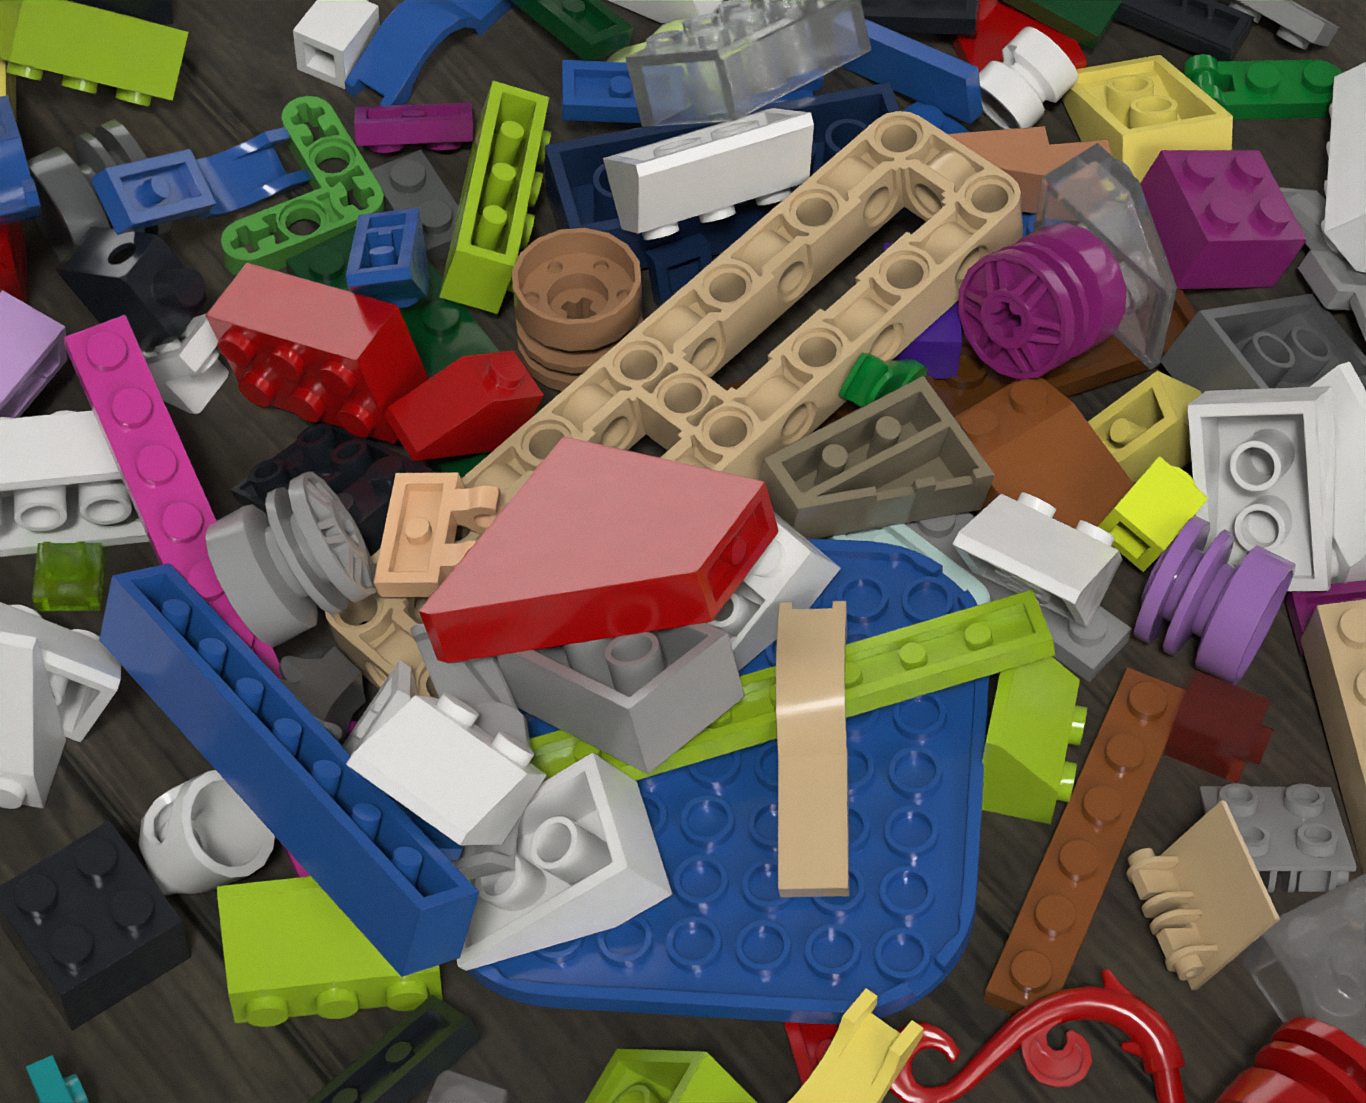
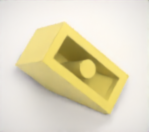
M1156 371L1089 420L1088 423L1134 483L1159 456L1169 465L1183 468L1192 461L1187 405L1202 393L1192 386Z

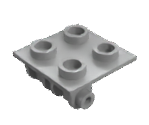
M1240 783L1199 787V794L1205 814L1220 801H1226L1259 874L1261 871V879L1268 893L1274 892L1277 871H1281L1282 886L1285 893H1293L1295 886L1298 892L1334 893L1336 886H1347L1349 871H1356V863L1331 787H1316L1310 784H1294L1290 787H1257Z

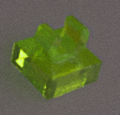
M77 541V543H38L32 594L36 611L101 610L105 553L102 543H86L85 541Z

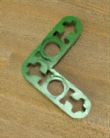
M314 96L299 97L289 102L283 109L281 117L282 126L286 127L290 136L285 141L301 170L306 169L311 179L309 183L314 191L244 217L228 225L222 233L221 247L225 266L231 274L237 276L246 263L275 271L286 267L287 259L355 227L358 215L385 212L384 194L381 186L332 106L326 100ZM305 122H309L312 127L319 128L320 139L315 142L313 141V134L308 126L304 124ZM329 158H341L349 164L346 169L337 173H326L318 168L322 161ZM353 189V195L359 206L366 209L358 210L356 206L348 205L347 192ZM302 219L313 220L320 225L317 231L305 236L295 235L288 230L292 223ZM271 233H278L279 244H276L274 234L270 236ZM249 244L252 249L258 251L249 253L247 249L240 247Z

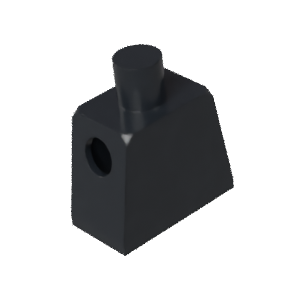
M90 227L55 269L100 324L126 315L141 350L173 342L180 336L207 300L205 283L201 274L195 269L186 268L164 240L155 234L131 231L117 235L115 230L111 228Z

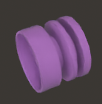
M1195 515L1188 520L1178 536L1164 550L1155 564L1142 594V605L1137 617L1134 636L1150 644L1155 641L1169 621L1171 623L1163 644L1164 652L1173 656L1186 644L1191 635L1195 634L1201 637L1195 661L1196 668L1235 686L1248 670L1267 636L1289 589L1296 564L1256 545L1245 555L1236 568L1228 564L1233 548L1234 535L1227 530H1223L1217 535L1205 553L1203 550L1210 532V522Z

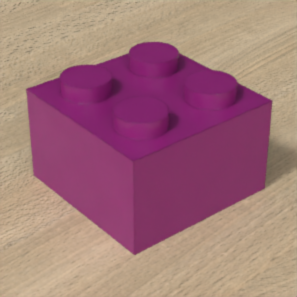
M1161 150L1130 198L1175 289L1274 287L1307 240L1259 150Z

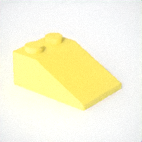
M1161 55L1076 69L1078 81L1061 97L1081 142L1108 140L1117 174L1114 194L1121 201L1131 202L1130 198L1161 150H1232L1233 115Z

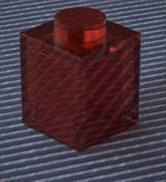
M1196 670L1173 722L1164 755L1233 783H1238L1247 761L1260 765L1274 729L1263 725V721L1271 700Z

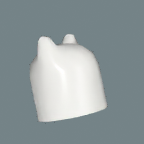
M212 770L171 788L153 802L141 820L139 847L148 868L149 876L164 896L177 893L194 894L216 890L217 886L228 885L240 880L264 866L273 850L275 836L216 770Z

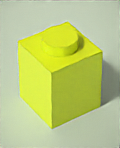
M1159 456L1098 527L1113 535L1115 539L1112 546L1144 572L1164 552L1188 520L1198 512L1209 498L1196 487L1194 480L1187 472L1179 467L1169 465Z

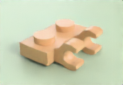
M396 473L373 582L380 597H430L462 560L465 553L476 543V541H466L454 544L457 525L465 526L474 532L483 534L503 508L499 506L500 488L477 486L464 489L465 487L459 473Z

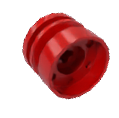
M1296 1016L1284 1022L1273 1034L1271 1043L1263 1046L1256 1054L1253 1067L1239 1073L1214 1103H1366V1047L1339 1028L1315 1018Z

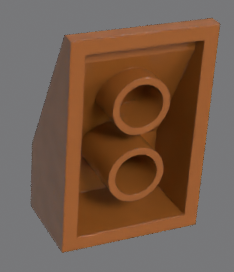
M1041 376L1017 379L954 417L995 474L982 509L974 511L977 515L1000 494H1004L1017 501L1021 492H1024L1056 508L1053 519L1076 529L1079 521L1082 520L1098 527L1134 485L1075 404Z

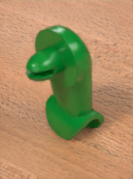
M862 352L843 383L838 396L842 399L850 400L862 408L922 376L926 378L928 368L913 359L885 362L872 354Z

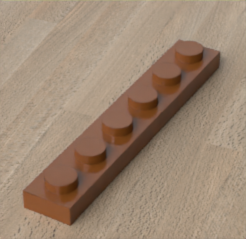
M1127 667L1071 794L1070 801L1066 805L985 990L984 1003L1014 1015L1037 999L1064 989L1183 709L1188 690Z

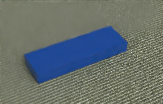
M843 9L830 20L836 65L879 84L889 82L892 90L926 105L935 106L942 112L969 124L974 122L983 113L978 67Z

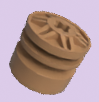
M589 228L561 229L537 238L520 253L513 267L512 279L519 359L531 377L548 388L563 391L643 322L640 261L629 245L610 233Z

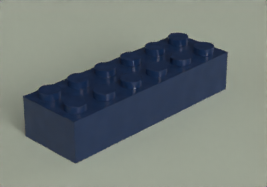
M888 82L545 145L546 193L557 230L589 228L610 233L629 245L640 261V269L648 267L645 251L699 232L710 242L711 254H721L782 201L767 205H757L755 198L734 204L736 213L727 218L702 223L700 222L699 215L678 221L679 231L661 238L644 240L642 233L637 234L621 229L603 158L770 108L811 113L814 123L810 176H812L876 119L887 113L900 111L891 85ZM800 185L790 187L791 193ZM903 207L888 222L917 217V215Z

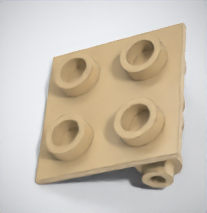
M1220 801L1160 856H1155L1151 848H1144L1132 853L1127 859L1130 865L1126 872L1128 880L1134 884L1140 900H1147L1141 908L1146 918H1155L1150 923L1149 928L1159 941L1166 958L1165 965L1168 971L1176 972L1180 980H1187L1191 990L1199 989L1280 920L1226 801Z

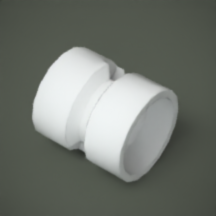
M1025 27L1002 49L1003 62L991 61L979 73L983 113L1002 130L1030 128L1044 115L1043 102L1045 100L1056 103L1078 81L1076 68L1069 57L1048 36L1035 28Z

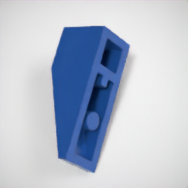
M419 208L358 215L346 271L349 289L359 295L398 305V308L411 306L417 303L419 298L428 297L430 272Z

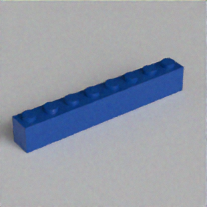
M170 563L112 575L99 641L398 974L403 977L460 958L479 895V891L387 793L346 765L351 755Z

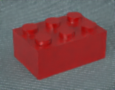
M246 263L205 315L218 340V349L227 358L238 381V389L247 400L260 407L270 405L293 412L308 422H317L319 420L344 428L349 433L360 438L371 436L394 444L398 437L384 417L388 406L429 379L398 305Z

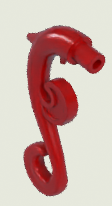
M1104 969L1101 972L1104 988L1084 986L1063 989L1039 998L1015 1013L960 1072L946 1084L927 1087L917 1083L912 1074V1060L921 1050L933 1049L941 1052L949 1063L956 1062L960 1054L959 1048L953 1038L941 1028L928 1022H915L923 1027V1036L890 1087L889 1092L902 1103L954 1102L972 1090L1019 1048L1026 1072L1037 1083L1052 1088L1071 1087L1086 1077L1092 1064L1090 1045L1083 1036L1070 1030L1064 1033L1065 1044L1061 1050H1053L1047 1044L1046 1035L1057 1025L1077 1020L1104 1022L1118 1028L1130 1038V1041L1122 1042L1121 1048L1125 1052L1138 1056L1143 1061L1145 1074L1152 1073L1158 1103H1186L1179 1069L1186 1067L1176 1035L1164 1017L1125 987L1110 969ZM908 1024L897 1029L896 1031L902 1033V1031L907 1027Z

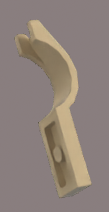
M833 601L832 608L794 609L793 602L779 603L776 647V721L778 745V890L780 897L849 896V789L845 703L846 601Z

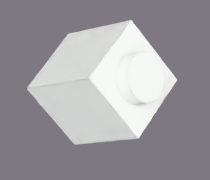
M317 0L293 30L297 69L345 89V80L380 27L378 5L368 0Z

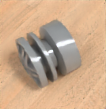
M313 472L303 473L290 480L288 490L282 487L267 493L265 502L267 515L253 504L246 505L209 525L205 535L208 556L230 604L249 630L261 642L272 648L316 626L318 619L317 605L329 614L334 615L348 608L349 599L356 603L375 594L377 590L373 583L375 577L374 565L355 521L334 491L322 478Z

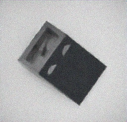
M320 422L304 429L294 443L275 457L257 464L250 471L247 478L230 490L233 497L243 506L253 504L267 515L265 505L267 493L282 487L288 490L290 480L303 473L313 472L327 483L355 521L371 557L381 548L395 474L433 473L431 468L367 438L357 437L344 428Z

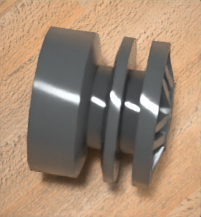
M115 119L95 127L94 137L88 132L74 137L73 150L77 164L59 147L52 148L27 160L30 176L33 178L42 214L41 217L33 219L60 263L90 227L114 229L90 178L108 167L148 159L132 135ZM172 221L135 230V232L150 233L161 237L171 231Z

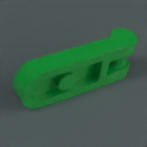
M1207 54L1195 55L1189 58L1183 66L1184 75L1233 115V120L1330 116L1329 105L1333 101L1334 77L1343 73L1336 65L1322 60L1217 61L1213 56Z

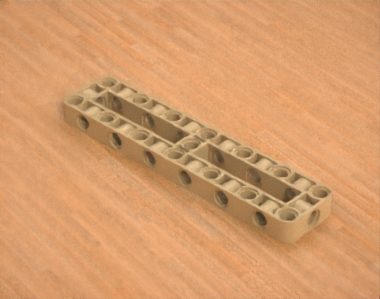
M895 111L881 116L461 478L464 489L477 486L498 487L501 491L499 506L504 507L563 436L628 451L642 437L648 435L667 450L660 458L758 480L763 458L811 434L847 401V399L839 397L838 393L862 352L872 354L885 362L892 361L959 300V288L970 267L982 257L992 252H997L1006 245L1015 244L1022 238V203L1018 183L1009 174L916 114ZM903 207L926 221L912 235L906 232L855 277L856 284L826 311L820 308L768 354L769 362L737 390L731 387L727 391L710 378ZM457 525L454 544L477 541L482 534L474 532L465 526ZM380 549L371 556L375 572ZM376 590L375 594L362 601L354 603L349 599L348 608L340 613L331 615L325 611L326 619L339 650L378 689L382 687L400 660L411 666L418 695L439 699L410 630L415 625L423 624L419 611L429 597H380Z

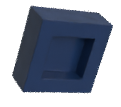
M700 232L645 251L654 303L659 308L713 261L710 242Z

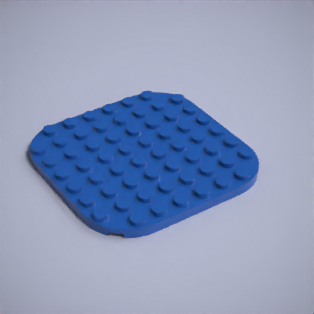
M807 539L841 568L809 609L832 608L833 601H846V645L978 606L968 589L964 592L953 580L943 573V566L914 550L883 542ZM777 639L739 670V676L776 666ZM990 675L846 718L849 789V896L780 897L778 890L777 739L636 780L672 895L615 928L467 970L466 972L484 987L513 1001L532 1006L562 1009L840 1024L842 1016L866 988L877 995V1005L873 1009L872 1014L879 1019L915 1004L931 993L954 969L969 942L975 922L984 785V764H982V758L986 744ZM518 708L519 712L527 719L530 739L561 730Z

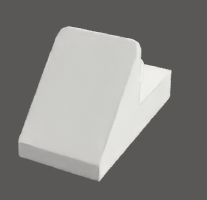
M206 314L194 317L180 336L173 342L141 350L163 401L191 414H198L203 410L229 374L227 368L217 359L219 356V351L216 349L218 340L205 316Z

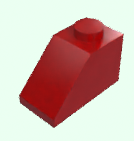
M514 350L467 355L460 357L388 406L384 417L413 461L494 451L533 417L544 394Z

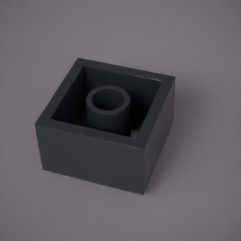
M110 820L0 885L1 928L71 1031L191 958L182 920Z

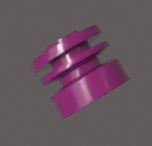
M1061 223L1045 226L1021 238L1015 244L1006 245L997 252H992L982 257L970 267L959 288L958 313L965 337L981 360L1000 374L1019 380L1035 378L1048 373L1055 367H1059L1070 358L1079 356L1092 349L1116 332L1125 314L1126 285L1120 264L1102 240L1085 228Z

